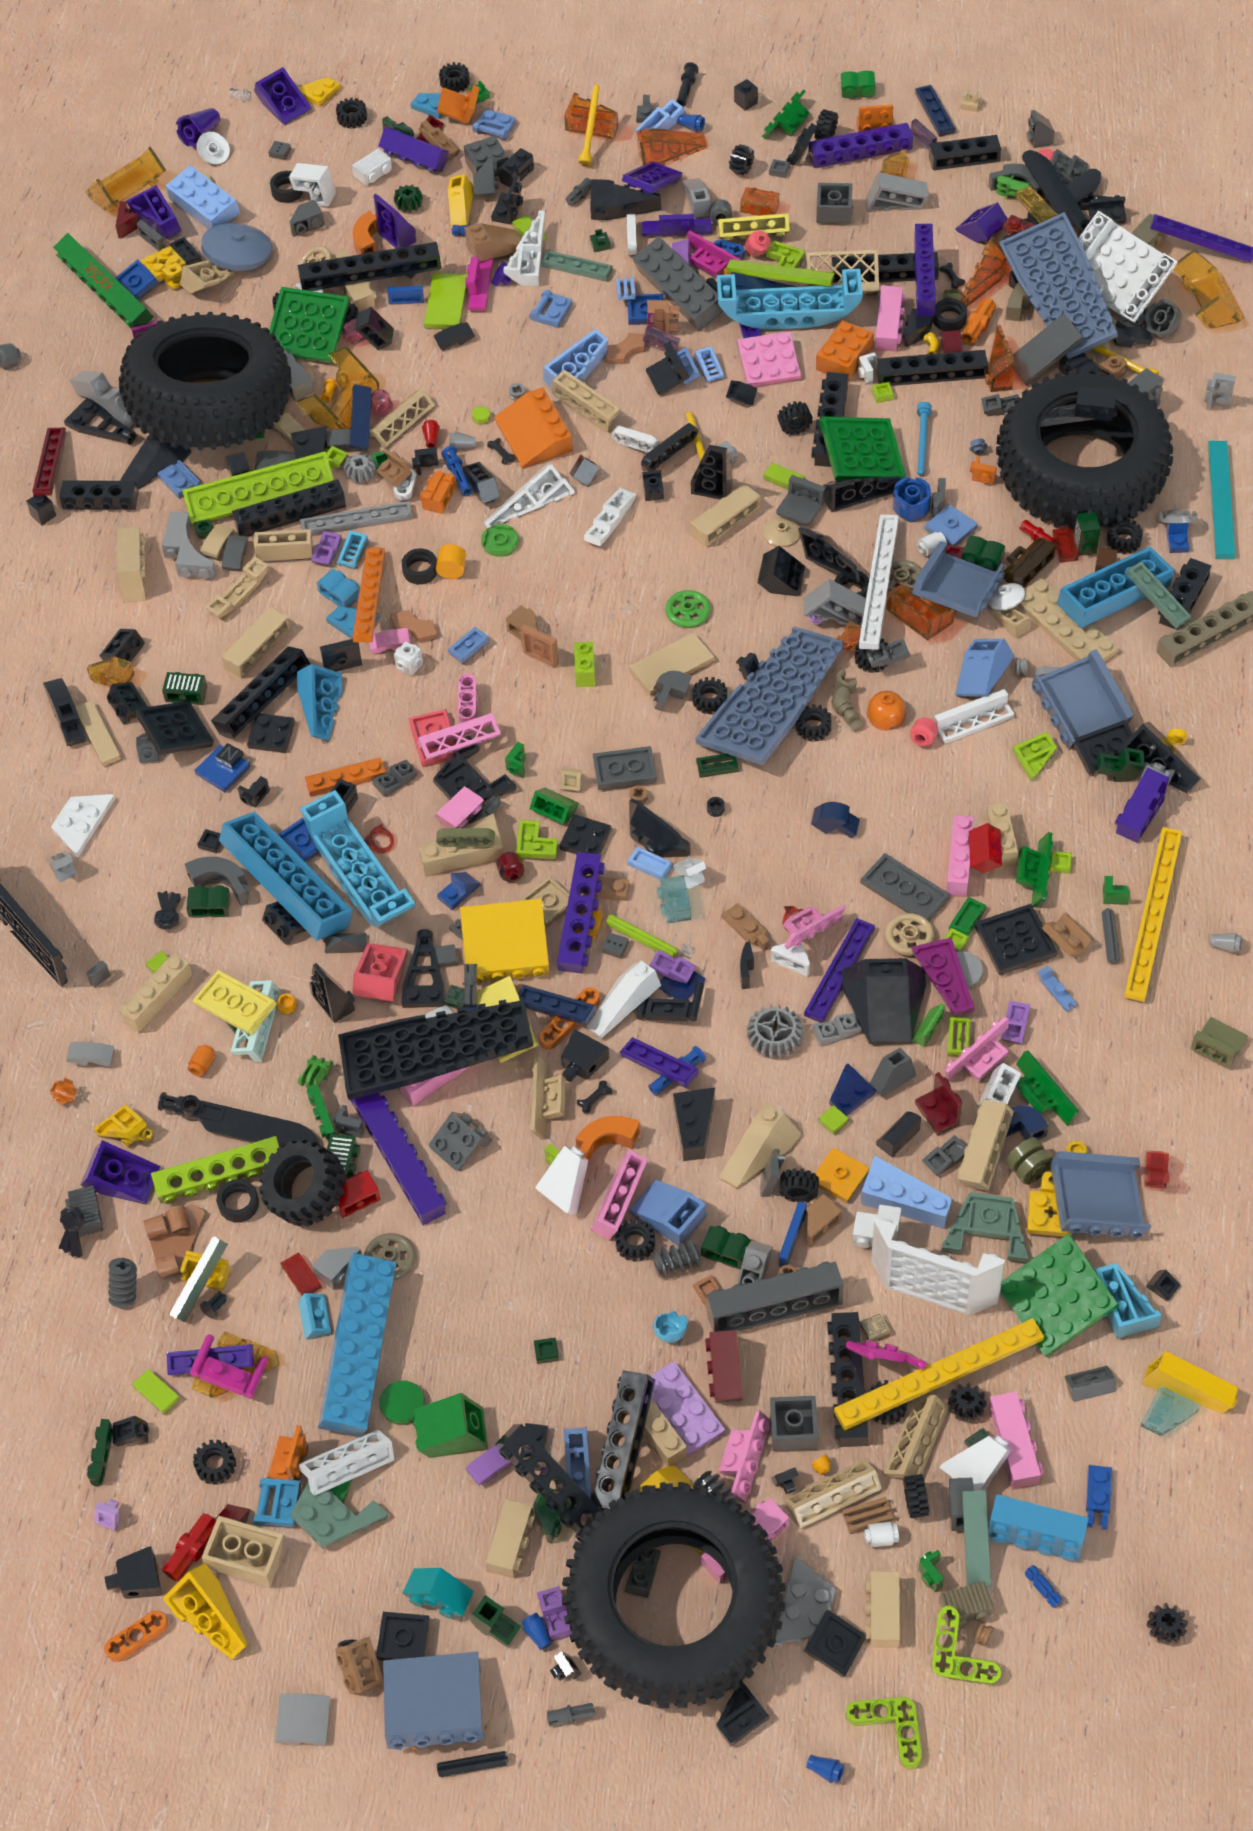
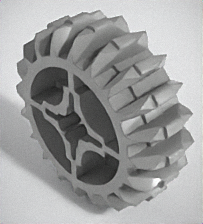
M770 1004L769 1009L762 1006L761 1012L755 1011L754 1016L750 1017L747 1025V1038L750 1045L754 1046L756 1052L761 1051L762 1056L768 1053L770 1058L773 1055H777L780 1059L782 1053L788 1056L789 1050L795 1052L796 1046H800L801 1039L803 1038V1025L800 1017L796 1016L795 1011L789 1012L788 1007L781 1009L780 1004L777 1008H773Z

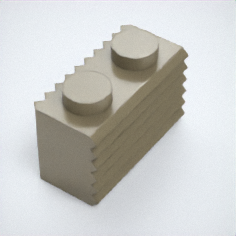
M985 1581L941 1593L939 1597L941 1608L945 1605H951L958 1610V1628L967 1625L968 1621L977 1619L978 1622L985 1621L991 1617L990 1615L994 1611ZM947 1610L946 1614H944L948 1627H950L951 1619L956 1617V1615H952V1610Z

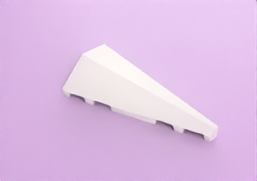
M538 211L535 221H532L529 231H526L519 242L515 254L509 259L507 267H504V274L521 286H539L545 211Z
M547 463L482 524L486 528H490L493 525L503 523L511 518L557 501L560 498L572 495L575 491L566 479L561 477L553 465Z

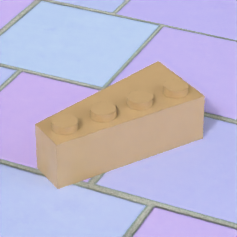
M139 526L117 529V574L124 603L146 600L145 534H141Z
M494 814L462 827L489 828L494 830L495 843L492 846L442 847L436 843V840L420 846L425 876L496 861L503 854V846Z

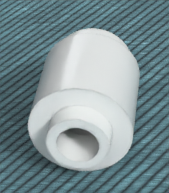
M933 532L920 538L917 544L919 553L924 556L931 555L940 541L946 543L945 536L941 532Z
M891 1522L868 1524V1529H864L865 1543H870V1547L874 1548L890 1546L895 1542H899L897 1524H891Z

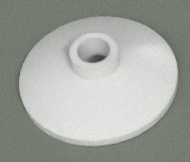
M206 132L197 141V151L200 157L207 163L219 165L224 163L229 157L230 148L228 142L220 134Z
M1016 583L1000 585L996 592H993L988 605L994 610L1011 609L1020 604L1024 599V588Z

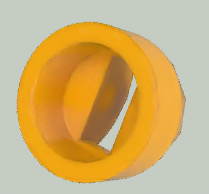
M823 1455L811 1463L813 1469L818 1474H827L831 1469V1462L827 1455Z

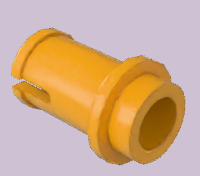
M328 378L324 382V389L320 395L322 401H331L334 391L338 388L335 379Z

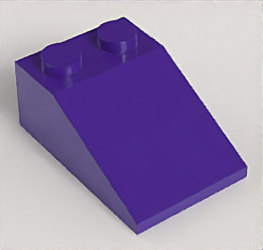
M284 67L255 83V94L262 104L283 125L311 110V106Z
M374 194L379 235L395 248L407 247L415 243V228L379 195Z
M102 1140L94 1149L80 1185L83 1187L93 1185L95 1191L99 1194L146 1204L154 1185L151 1173L159 1171L161 1166Z

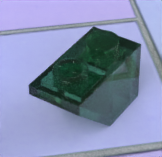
M538 1494L533 1504L534 1514L547 1542L552 1544L554 1537H558L562 1529V1524L560 1523L561 1516L556 1511L549 1509L545 1504V1499L541 1494ZM567 1497L565 1500V1506L569 1509L571 1504L568 1502Z

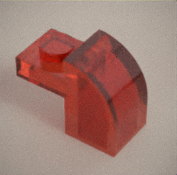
M1145 1150L1144 1187H1167L1170 1175L1168 1172V1152Z

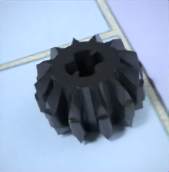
M736 145L728 162L730 164L729 169L738 175L747 174L755 158L754 150L747 145Z
M969 1382L966 1384V1387L959 1383L957 1390L952 1389L950 1392L951 1397L948 1398V1404L951 1405L949 1407L950 1413H956V1419H959L961 1416L964 1417L965 1423L969 1417L975 1421L977 1420V1415L982 1416L984 1414L983 1408L987 1405V1401L984 1400L985 1393L978 1392V1385L970 1388Z
M1166 1602L1163 1609L1156 1605L1154 1612H1149L1148 1618L1150 1620L1147 1621L1146 1626L1151 1628L1150 1636H1158V1643L1165 1639L1168 1646L1171 1643V1639L1178 1643L1180 1636H1185V1627H1187L1188 1621L1183 1619L1185 1616L1184 1612H1176L1177 1605L1170 1609Z

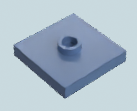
M949 504L925 524L924 530L930 534L941 532L945 536L947 544L957 546L977 529L978 523Z

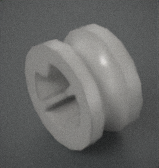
M514 383L509 387V397L512 400L516 401L525 394V387L522 384Z
M1016 658V676L1020 673L1023 675L1027 674L1026 658H1023V660Z

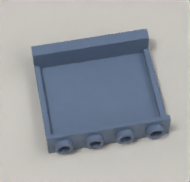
M940 541L917 576L912 594L977 618L981 611H985L987 602H990L993 592H996L999 583L1002 582L1005 575L1002 572L1004 564L1001 563L997 572L946 554L947 543Z
M1097 649L1091 651L1087 657L1041 677L1037 674L1031 682L1034 693L1040 697L1043 709L1050 715L1053 727L1057 728L1060 733V740L1063 744H1066L1068 749L1074 747V738L1123 720L1130 723L1134 717L1131 708Z
M1058 1151L1050 1161L1062 1232H1070L1071 1234L1089 1233L1093 1236L1101 1234L1111 1235L1112 1237L1129 1236L1138 1239L1149 1231L1151 1224H1144L1135 1173L1140 1167V1159L1138 1157Z
M478 1652L383 1661L384 1717L387 1749L401 1750L406 1747L416 1746L423 1748L429 1745H450L457 1742L473 1743L478 1740H484L480 1688L481 1670Z

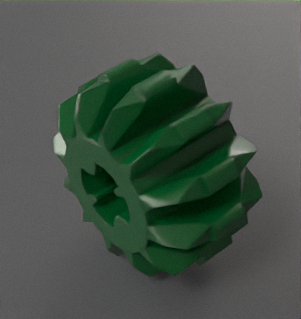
M406 184L404 187L399 186V189L395 190L394 203L398 210H402L403 213L406 211L411 213L412 210L417 211L418 207H422L423 194L419 187H414L413 184L407 186Z

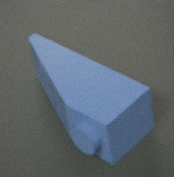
M587 1426L564 1428L567 1474L591 1498Z

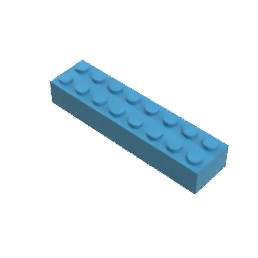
M256 812L223 823L219 838L220 843L316 941L348 929L353 910Z
M353 1253L348 1262L318 1423L319 1429L356 1437H362L367 1430L396 1262Z

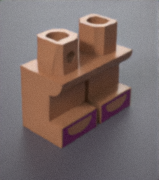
M647 300V337H655V333H663L665 336H669V331H679V320L669 319L679 318V306H669V301Z

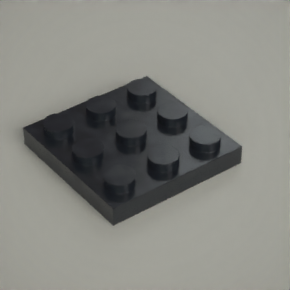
M189 700L136 709L135 715L159 755L211 747L214 740Z
M1032 904L974 923V927L999 975L1056 957L1057 951L1048 934L1042 929L1043 925Z

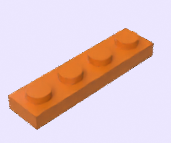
M379 757L306 776L305 781L311 797L330 792L339 779L357 785L372 781L374 778L385 774L386 771L382 758Z

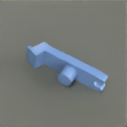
M1048 966L1037 972L1042 984L1065 1011H1070L1069 1005L1076 1008L1075 1001L1065 990V986L1059 983L1053 976V972Z

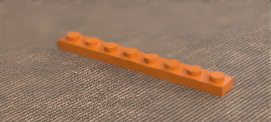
M366 548L353 630V642H373L386 555L385 548Z

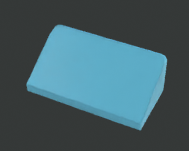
M304 1293L299 1299V1308L305 1339L331 1335L332 1330L325 1294Z

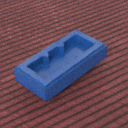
M423 286L387 287L389 304L424 303Z

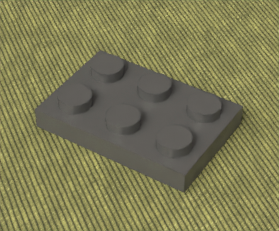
M651 746L593 754L598 790L657 782Z

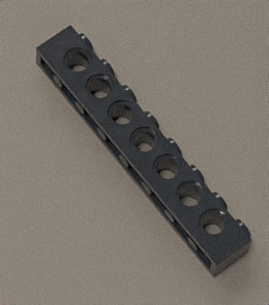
M437 242L299 264L297 266L302 290L314 291L440 270L441 260Z

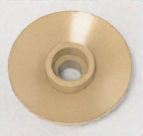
M784 517L775 518L766 523L763 528V536L766 542L772 546L789 547L799 540L798 528L800 527L796 522Z

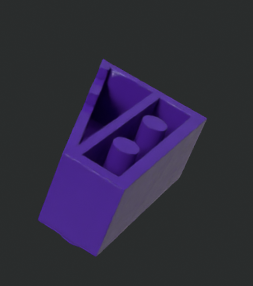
M157 185L126 200L132 213H137L140 220L144 221L166 239L182 231L174 213Z
M1147 767L1132 797L1127 801L1123 813H1120L1115 821L1117 825L1116 834L1136 843L1139 842L1165 801L1169 781L1168 776Z

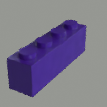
M384 127L378 147L384 149L383 152L390 155L396 153L398 154L397 158L405 161L411 159L412 164L420 167L422 164L426 165V169L432 172H436V170L443 171L449 153L445 149L388 127Z

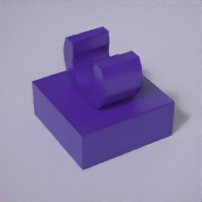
M503 261L495 271L491 281L493 285L498 286L500 282L506 286L510 284L511 278L504 274V267L508 265L506 262Z

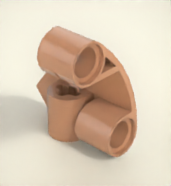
M194 1204L186 1207H176L166 1211L165 1214L143 1220L160 1278L180 1272L186 1250H191L205 1211Z

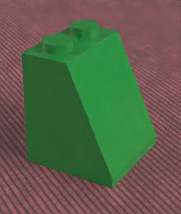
M459 1393L414 1409L415 1418L413 1419V1424L417 1434L416 1447L419 1452L427 1457L433 1458L488 1449L483 1407L464 1394Z

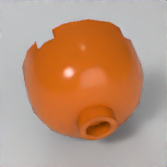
M881 691L870 699L867 708V718H869L872 726L881 730H891V727L897 726L896 728H898L905 721L906 706L899 694L893 691Z

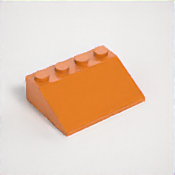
M544 387L525 393L494 417L522 469L573 451L572 436Z

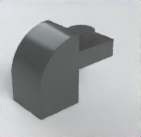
M679 671L663 673L653 688L657 690L653 700L656 701L655 709L662 711L668 695L683 700L692 676Z

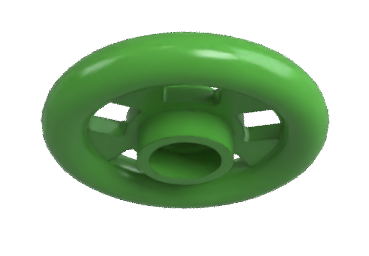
M683 590L675 593L668 599L665 612L673 624L691 628L707 620L711 612V605L707 597L700 592ZM685 598H694L693 601L685 600ZM676 602L680 603L678 608L674 607ZM697 604H702L703 609H698ZM680 613L684 617L680 619L676 615ZM697 614V616H698L697 618H695V619H691V618H690L691 616Z

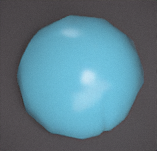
M675 1311L657 1316L653 1323V1330L657 1338L667 1343H675L683 1339L688 1328L686 1315L679 1316Z

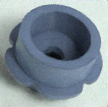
M975 439L970 442L969 450L976 455L984 453L987 449L984 439Z

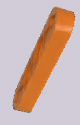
M588 987L582 990L574 999L593 1004L597 1007L600 996L597 989ZM587 996H588V997L594 996V999H591V998H590V999L587 1000ZM555 1017L540 1032V1045L544 1049L550 1050L555 1048L579 1023ZM564 1021L568 1023V1026L560 1029L557 1027V1024ZM552 1036V1041L549 1039L545 1041V1037L550 1038Z

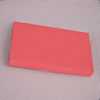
M444 709L408 718L422 767L449 761L454 755V751L426 760L423 750H420L418 745L419 737L451 727L447 710ZM453 739L444 743L454 746L456 745V740ZM440 745L427 748L429 754L438 751Z

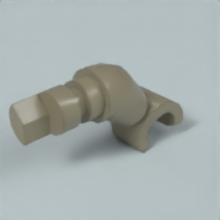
M841 669L837 673L834 684L836 692L832 698V707L837 714L843 717L853 731H858L864 726V723L859 718L858 713L853 710L852 702L850 701V694L854 692L857 680L849 683L844 681L846 673L844 669Z

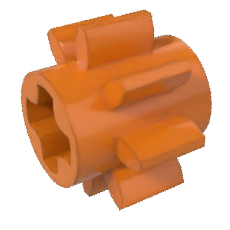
M64 1077L63 1081L56 1080L50 1090V1094L54 1098L53 1102L63 1105L64 1102L71 1103L77 1092L73 1081Z

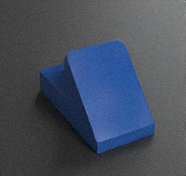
M1165 523L1169 553L1189 552L1187 536L1189 523Z
M467 872L451 873V883L437 894L438 900L451 910L456 908L481 885L480 882Z

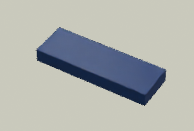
M799 1201L779 1255L780 1268L788 1265L806 1216L807 1203Z

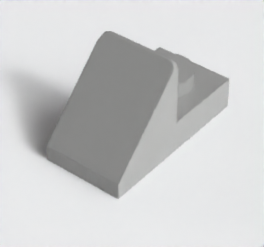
M63 851L47 858L59 882L77 874L72 863L74 861L68 852Z

